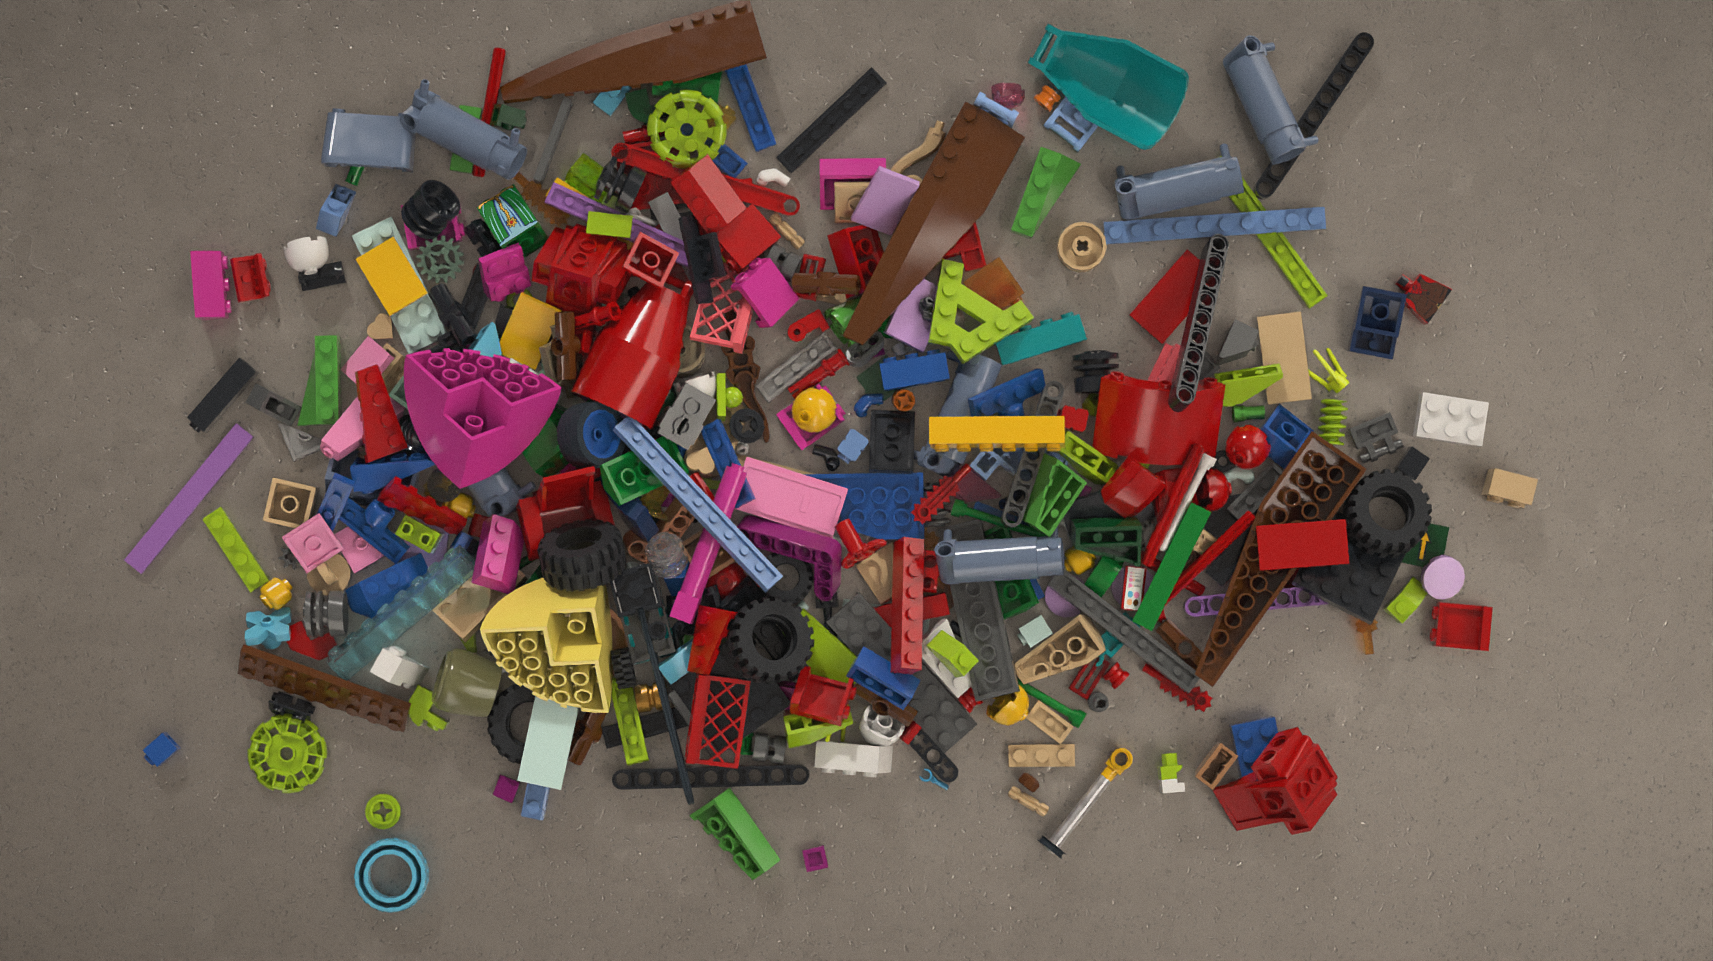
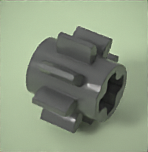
M280 548L284 553L278 559L286 562L284 568L292 564L293 570H297L298 560L294 558L293 562L292 559H288L291 550L289 548Z

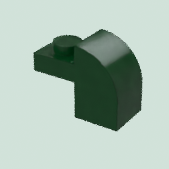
M647 89L625 93L628 109L632 117L637 122L647 125L649 115L653 114L656 108L654 107L655 104L650 105ZM663 112L661 119L669 117L670 115Z

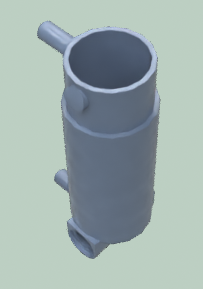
M1248 35L1224 57L1223 65L1260 144L1264 145L1271 163L1274 165L1297 157L1306 150L1307 146L1318 144L1319 140L1317 136L1304 138L1298 127L1297 121L1266 57L1268 55L1267 52L1275 50V44L1273 42L1262 44L1255 36Z
M426 79L421 80L420 88L414 92L412 105L400 115L401 125L414 134L418 133L486 171H492L507 180L513 179L522 167L527 155V148L518 143L520 130L514 128L511 131V136H507L506 133L441 99V96L428 91L430 82Z
M1224 143L1219 146L1222 157L1137 176H1132V174L1126 175L1125 168L1118 166L1116 168L1118 178L1114 184L1120 216L1123 219L1131 220L1219 201L1223 197L1244 193L1237 156L1231 157L1229 147Z
M948 351L946 354L947 359L959 364L938 417H971L968 399L994 388L1002 365L980 354L962 364L953 351ZM929 439L926 446H922L920 452L914 450V459L917 460L919 466L932 470L942 477L944 475L952 477L959 470L960 465L964 464L968 452H958L957 448H949V452H935V449L930 447Z
M505 467L492 476L467 486L482 510H485L489 516L495 514L501 517L517 511L516 505L518 500L527 498L526 495L536 489V485L532 481L522 488L519 484L516 485Z
M1058 526L1051 537L968 541L952 539V531L947 529L943 532V541L938 543L934 549L940 580L945 584L1040 579L1041 576L1064 575L1062 538H1058Z

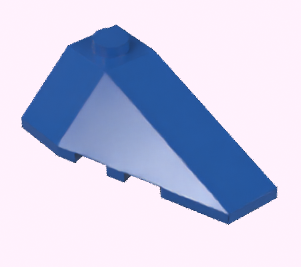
M399 451L397 454L387 455L369 463H365V459L357 457L350 466L351 477L355 481L353 486L354 492L372 493L386 486L395 476L403 479L435 464L427 453L419 452L407 456L405 451Z

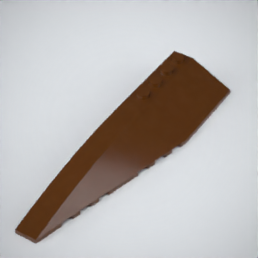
M737 0L628 32L580 49L500 87L503 102L507 104L532 101L534 97L538 96L543 99H549L554 94L564 93L565 97L574 96V92L579 91L591 94L621 90L622 86H629L632 89L641 88V84L653 83L654 86L663 85V81L671 80L675 84L766 59L767 57L750 0Z
M965 101L884 251L843 334L844 337L863 346L882 326V323L888 316L894 313L899 304L911 294V291L938 265L943 256L971 229L976 220L982 217L1025 139L1023 135L985 110Z
M1311 431L1265 496L1257 511L1195 672L1197 677L1212 687L1297 569L1259 571L1256 526L1331 520L1367 470L1313 431Z

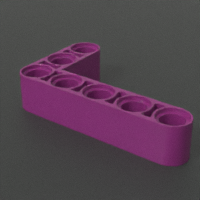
M752 515L744 516L737 525V528L756 548L814 564V593L816 597L822 601H830L841 585L842 547L837 540Z

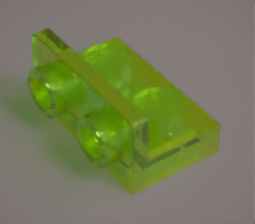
M583 153L568 170L564 180L582 194L599 203H602L608 194L603 191L599 200L594 198L596 184L604 167Z

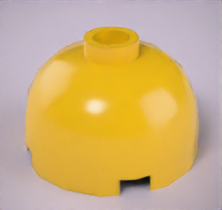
M814 387L802 391L793 401L791 409L796 425L809 433H817L828 428L836 419L835 409L837 407L833 397L826 390L813 389Z
M1019 685L1020 692L992 698L996 700L992 706L988 704L987 716L998 724L1008 726L1023 721L1028 715L1029 697L1026 691Z

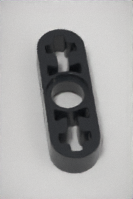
M920 730L917 735H924L923 742L926 745L928 742H931L932 746L926 748L923 754L919 751L923 747L919 743L913 744L914 738L909 743L910 746L942 781L949 783L956 780L958 777L956 765L923 730ZM934 749L940 753V758L937 762H930L927 759V753L930 750ZM943 758L947 760L943 764L948 769L954 768L952 771L954 776L952 778L949 776L943 777L944 770L941 767L938 770L935 769V766L939 765Z

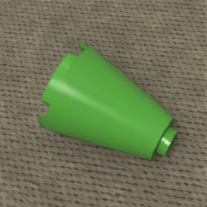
M862 295L830 307L824 312L826 320L830 318L832 324L829 325L831 330L843 344L848 342V347L855 344V342L844 337L843 334Z

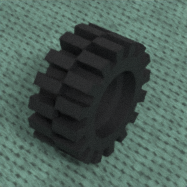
M629 648L611 650L613 670L619 690L637 686L634 664L632 663Z

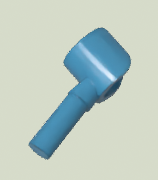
M924 769L930 773L929 779L925 780L919 776L924 782L935 783L945 790L949 788V785L937 779L929 769Z

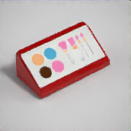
M1125 565L1120 604L1121 610H1138L1144 598L1147 568Z

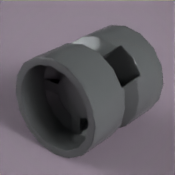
M775 243L767 258L773 261L786 281L791 282L802 260V256L794 252L786 253L785 248ZM778 260L784 261L783 264H779Z
M756 732L752 760L765 762L769 759L773 764L783 765L787 742L786 736L775 735L773 738H770L769 734ZM769 746L775 748V751H769Z

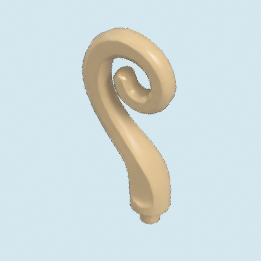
M937 120L935 127L929 128L922 145L899 159L893 165L891 171L902 174L910 166L936 152L946 135L942 131L945 123ZM917 175L907 176L909 178L919 181V185L922 182V179Z

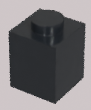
M1410 446L1394 469L1402 471V475L1405 477L1408 474L1414 477L1412 481H1415L1430 458L1413 446Z

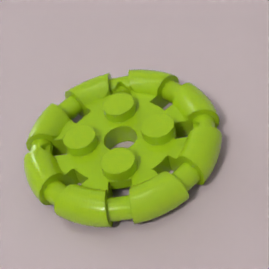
M685 89L680 90L679 93L673 94L671 92L665 95L655 104L654 107L656 108L648 118L647 134L651 138L652 143L650 145L653 151L663 161L666 160V157L673 160L667 161L676 168L687 169L707 154L712 160L715 159L719 154V148L721 145H724L726 140L727 126L722 118V115H724L722 110L712 98H706L699 91ZM683 101L685 107L677 109L676 102ZM697 103L704 106L702 112L694 108ZM663 112L670 115L667 121L661 119ZM713 118L715 126L709 127L707 119ZM684 123L692 125L693 133L691 135L682 133L681 126ZM665 131L666 139L660 141L658 133ZM708 137L713 140L711 146L705 144ZM672 147L680 150L677 156L670 153ZM697 150L698 156L691 158L690 152Z
M285 713L284 716H272L271 720L266 723L262 722L255 729L250 738L252 742L250 748H248L247 756L250 769L254 770L257 775L256 779L263 786L272 791L276 789L282 791V793H296L318 780L325 768L323 764L325 758H327V745L324 737H321L318 732L319 728L312 721L306 719L304 724H301V720L292 719V714ZM290 725L298 726L296 733L289 731ZM276 727L279 733L272 737L270 730ZM308 735H310L314 741L310 745H308L307 740L304 739ZM260 743L266 744L264 752L259 751ZM285 747H289L293 751V756L290 760H285L281 756V751ZM310 755L316 756L314 764L308 763ZM264 762H267L268 766L271 768L266 772L263 770L261 764ZM302 771L305 777L299 780L295 774ZM278 774L285 776L284 782L277 781Z

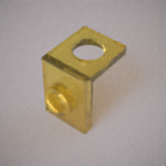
M663 485L644 494L640 501L647 508L651 516L667 521L668 518L661 505L670 491Z

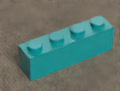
M1073 312L1061 315V320L1053 322L1052 318L1041 321L1040 326L1032 328L1031 325L1024 326L1019 329V333L1010 334L996 343L995 346L1001 365L1005 366L1086 341L1087 337L1080 314L1074 315Z

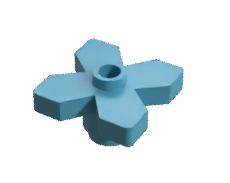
M290 607L275 610L270 615H265L261 611L246 613L247 627L250 628L245 631L246 645L262 644L266 649H275L281 645L282 641H289L291 631L287 624L292 621Z

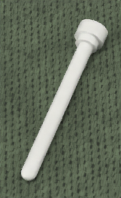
M1205 453L1203 454L1161 545V551L1168 549L1206 470L1213 467L1217 459Z

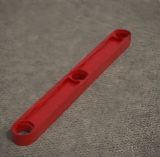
M626 143L615 144L611 151L613 157L618 147H624L628 155L624 159H617V163L622 164L624 160L626 161V166H637L648 173L672 180L686 170L673 167L672 163L667 161L673 160L668 157L663 161L657 153ZM724 175L744 203L753 204L754 206L785 216H794L800 209L799 200L794 196ZM787 200H793L796 203V210L787 212L784 209V203Z

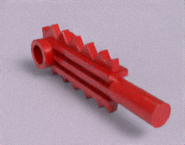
M965 463L952 477L944 475L943 479H939V486L932 485L933 492L926 491L927 498H920L921 504H914V510L910 512L914 515V521H920L922 525L925 521H931V514L937 515V508L944 509L943 502L950 503L949 496H956V492L960 491L957 484L972 468Z
M1146 663L1143 667V672L1160 681L1159 689H1164V693L1171 691L1172 697L1179 695V701L1186 700L1187 707L1194 704L1195 711L1200 709L1205 712L1206 708L1211 707L1210 701L1212 697L1208 696V691L1201 692L1200 686L1192 688L1187 694L1151 665Z

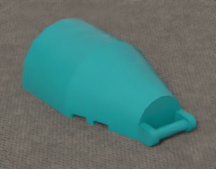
M1047 23L1045 27L1046 32L1033 58L1030 57L1028 64L1040 69L1086 120L1142 150L1151 149L1169 130L1183 104L1189 83V75L1186 70L1129 40L1063 31ZM1056 35L1057 38L1045 62H1040L1053 36Z

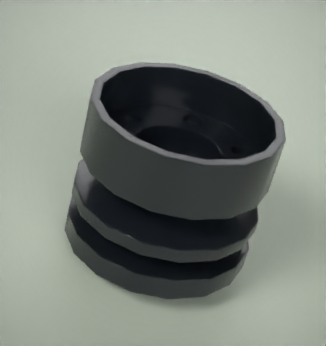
M613 156L604 166L597 181L594 198L599 200L604 191L608 193L604 203L607 204L612 196L617 197L615 208L629 213L647 171L633 166L630 172L626 173L624 172L626 161L623 160L620 168L617 169L614 166L618 158Z
M427 180L402 206V219L405 225L417 236L424 239H435L459 214L461 208L460 201L452 189L444 183L436 180Z
M1094 350L1073 355V362H1083V365L1073 367L1074 371L1083 372V376L1074 379L1075 393H1099L1101 377L1110 374V370L1119 368V364H1109V360L1119 359V353Z

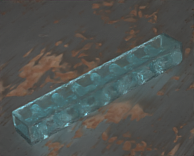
M461 545L455 549H449L439 563L434 562L427 569L428 572L422 577L417 576L407 590L399 591L389 605L387 603L378 610L376 616L372 619L370 617L367 618L358 631L349 633L344 639L345 642L340 646H334L328 652L327 664L342 679L348 681L379 655L383 648L391 645L471 578L476 560Z

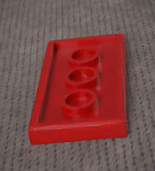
M1188 249L1129 315L1160 344L1165 342L1188 315L1200 262Z
M1346 519L1256 526L1259 571L1349 564Z

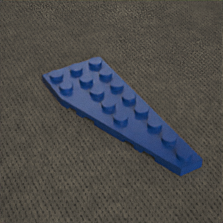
M923 472L913 474H803L848 489L838 523L850 519L857 533L876 539L889 540L901 539L902 537L924 539V524L922 525L920 521H914V515L910 513L914 510V504H921L920 498H924Z

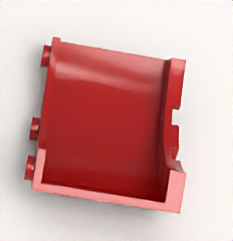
M1113 371L1111 374L1101 377L1092 447L1101 454L1116 459L1118 455L1126 457L1131 455L1138 463L1183 465V461L1187 459L1193 444L1196 443L1205 448V454L1215 458L1226 385L1217 382V379L1212 377L1199 380L1194 401L1183 412H1175L1168 404L1172 385L1171 381L1162 380L1154 382L1125 376L1122 372Z

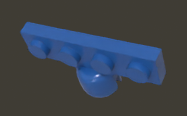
M1034 369L969 398L968 404L971 417L990 416L998 412V416H1025L1023 402L1041 393L1046 385L1043 370Z
M348 497L339 520L394 564H397L410 546L388 528V523L395 515L394 508L385 506L384 503L377 501L378 498H375L364 509Z

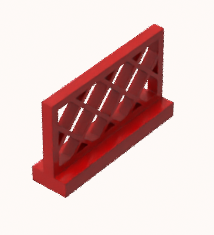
M696 673L684 756L686 763L738 769L750 680ZM711 680L720 681L724 686V689L715 696L709 690ZM724 682H728L731 684L726 686ZM735 684L745 685L744 693L736 699L729 689ZM727 691L734 701L723 708L717 698ZM710 694L712 698L708 701V695ZM715 701L721 711L711 718L706 709L710 703ZM737 704L741 709V715L733 721L726 711ZM724 713L731 723L720 730L714 723V720ZM740 720L738 728L735 723ZM712 723L718 733L707 740L703 730L708 724ZM734 726L738 731V736L729 743L723 733ZM721 735L728 745L719 752H716L710 743ZM703 737L706 742L701 745ZM709 745L715 755L708 760L699 759L700 750ZM731 748L735 753L734 763L724 762L720 754ZM718 757L720 761H714V759Z

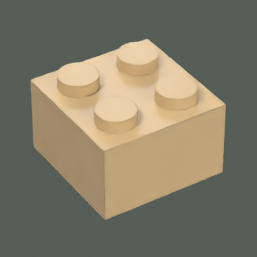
M1497 468L1487 469L1481 495L1487 496L1486 500L1490 502L1503 503V501H1507V506L1518 509L1525 508L1527 505H1532L1538 479Z
M273 478L263 521L297 528L313 517L320 488Z

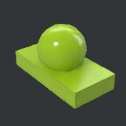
M718 373L716 375V418L725 422L726 407H738L742 403L743 395L736 387L726 388L725 373Z

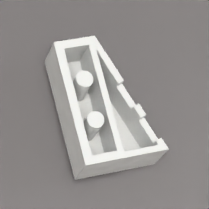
M941 618L922 636V662L953 697L959 698L972 686L969 672L965 676L956 678L926 646L940 630L955 638L948 620Z
M390 646L382 649L370 672L389 683L398 686L403 684V687L415 691L416 687L422 683L429 668L406 656V650L398 646Z
M816 741L814 767L822 768L821 772L835 773L836 769L843 770L842 774L856 775L857 771L864 772L863 776L877 777V773L891 772L893 746L884 747L849 742Z

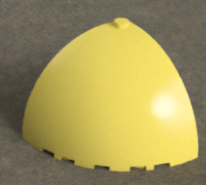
M541 578L509 593L489 611L480 628L483 641L488 652L491 651L496 658L495 663L499 667L502 666L509 673L508 677L520 687L524 685L532 690L534 696L544 701L550 699L564 708H567L568 705L581 708L583 712L609 713L613 680L611 657L613 640L606 585L597 586L595 589L589 588L585 589V591L573 590L571 592L565 589L558 590L555 587L553 588L544 578Z

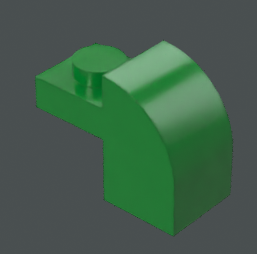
M1102 555L1090 572L1084 585L1102 597L1120 572L1124 561L1119 562Z

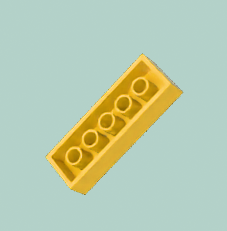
M929 417V444L931 448L935 449V452H949V448H957L958 452H971V448H979L980 452H993V448H1002L1003 452H1015L1016 448H1024L1026 452H1037L1038 448H1047L1049 452L1061 451V448H1065V417Z

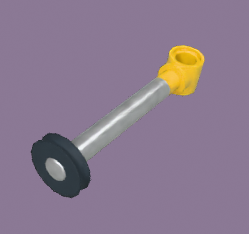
M1125 748L1114 749L1105 762L1106 768L1051 838L1048 840L1042 835V838L1038 840L1048 852L1057 855L1059 858L1066 854L1060 849L1061 845L1117 774L1121 775L1125 769L1131 766L1133 757L1129 750ZM1118 753H1123L1126 756V762L1121 766L1115 762V756Z

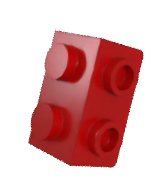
M261 253L230 259L238 303L260 300L269 296L271 285L269 280L266 279L265 271L267 264L265 258H262Z

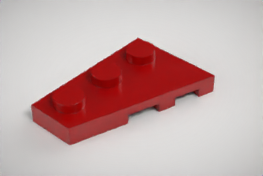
M699 605L687 671L705 675L710 674L720 652L719 645L723 637L726 638L729 632L727 629L731 619H735L737 612Z

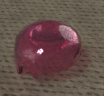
M997 83L991 87L992 100L1007 109L1019 107L1025 100V89L1022 91L1020 84Z

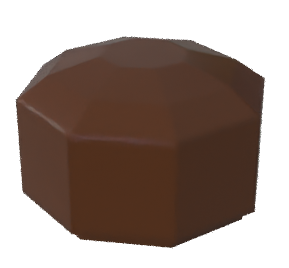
M1023 773L1018 779V782L1032 793L1040 786L1037 779L1029 773Z

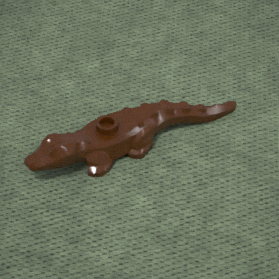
M732 309L725 313L724 318L727 322H730L737 315ZM726 329L724 331L728 336V341H730L732 334ZM748 335L742 354L734 352L733 348L721 346V350L727 356L729 364L725 376L734 387L742 392V401L748 409L755 410L761 415L764 421L763 440L767 443L770 439L768 423L755 394V384L761 368L758 364L754 363L752 352L755 348V340L752 336Z

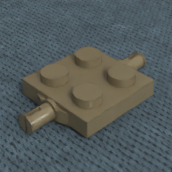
M555 325L550 326L552 336L554 338L556 337ZM551 341L539 347L545 376L553 380L560 387H565L567 399L576 397L571 392L576 379H557V358L551 350ZM576 354L577 377L583 366L581 354Z

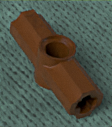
M817 272V274L794 273L792 288L793 292L816 293V295L836 296V294L859 295L861 281L859 275H841L834 272Z
M555 312L556 337L551 341V350L557 358V379H576V354L580 351L581 343L577 335H575L574 312Z
M1167 618L1155 632L1175 651L1176 655L1196 671L1203 652L1170 618ZM1182 642L1190 644L1191 649L1189 653L1182 654L1179 651V646Z
M858 683L855 685L857 688L856 694L870 702L874 712L881 716L890 715L909 727L918 713L916 709L908 704L902 710Z
M586 712L583 719L576 722L568 761L581 766L592 743H597L602 736L601 725L607 713Z

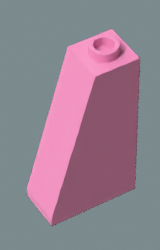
M358 396L321 440L320 449L330 459L333 458L339 461L363 445L362 435L364 434L362 422L360 421L361 408ZM390 398L399 421L403 417L405 407Z

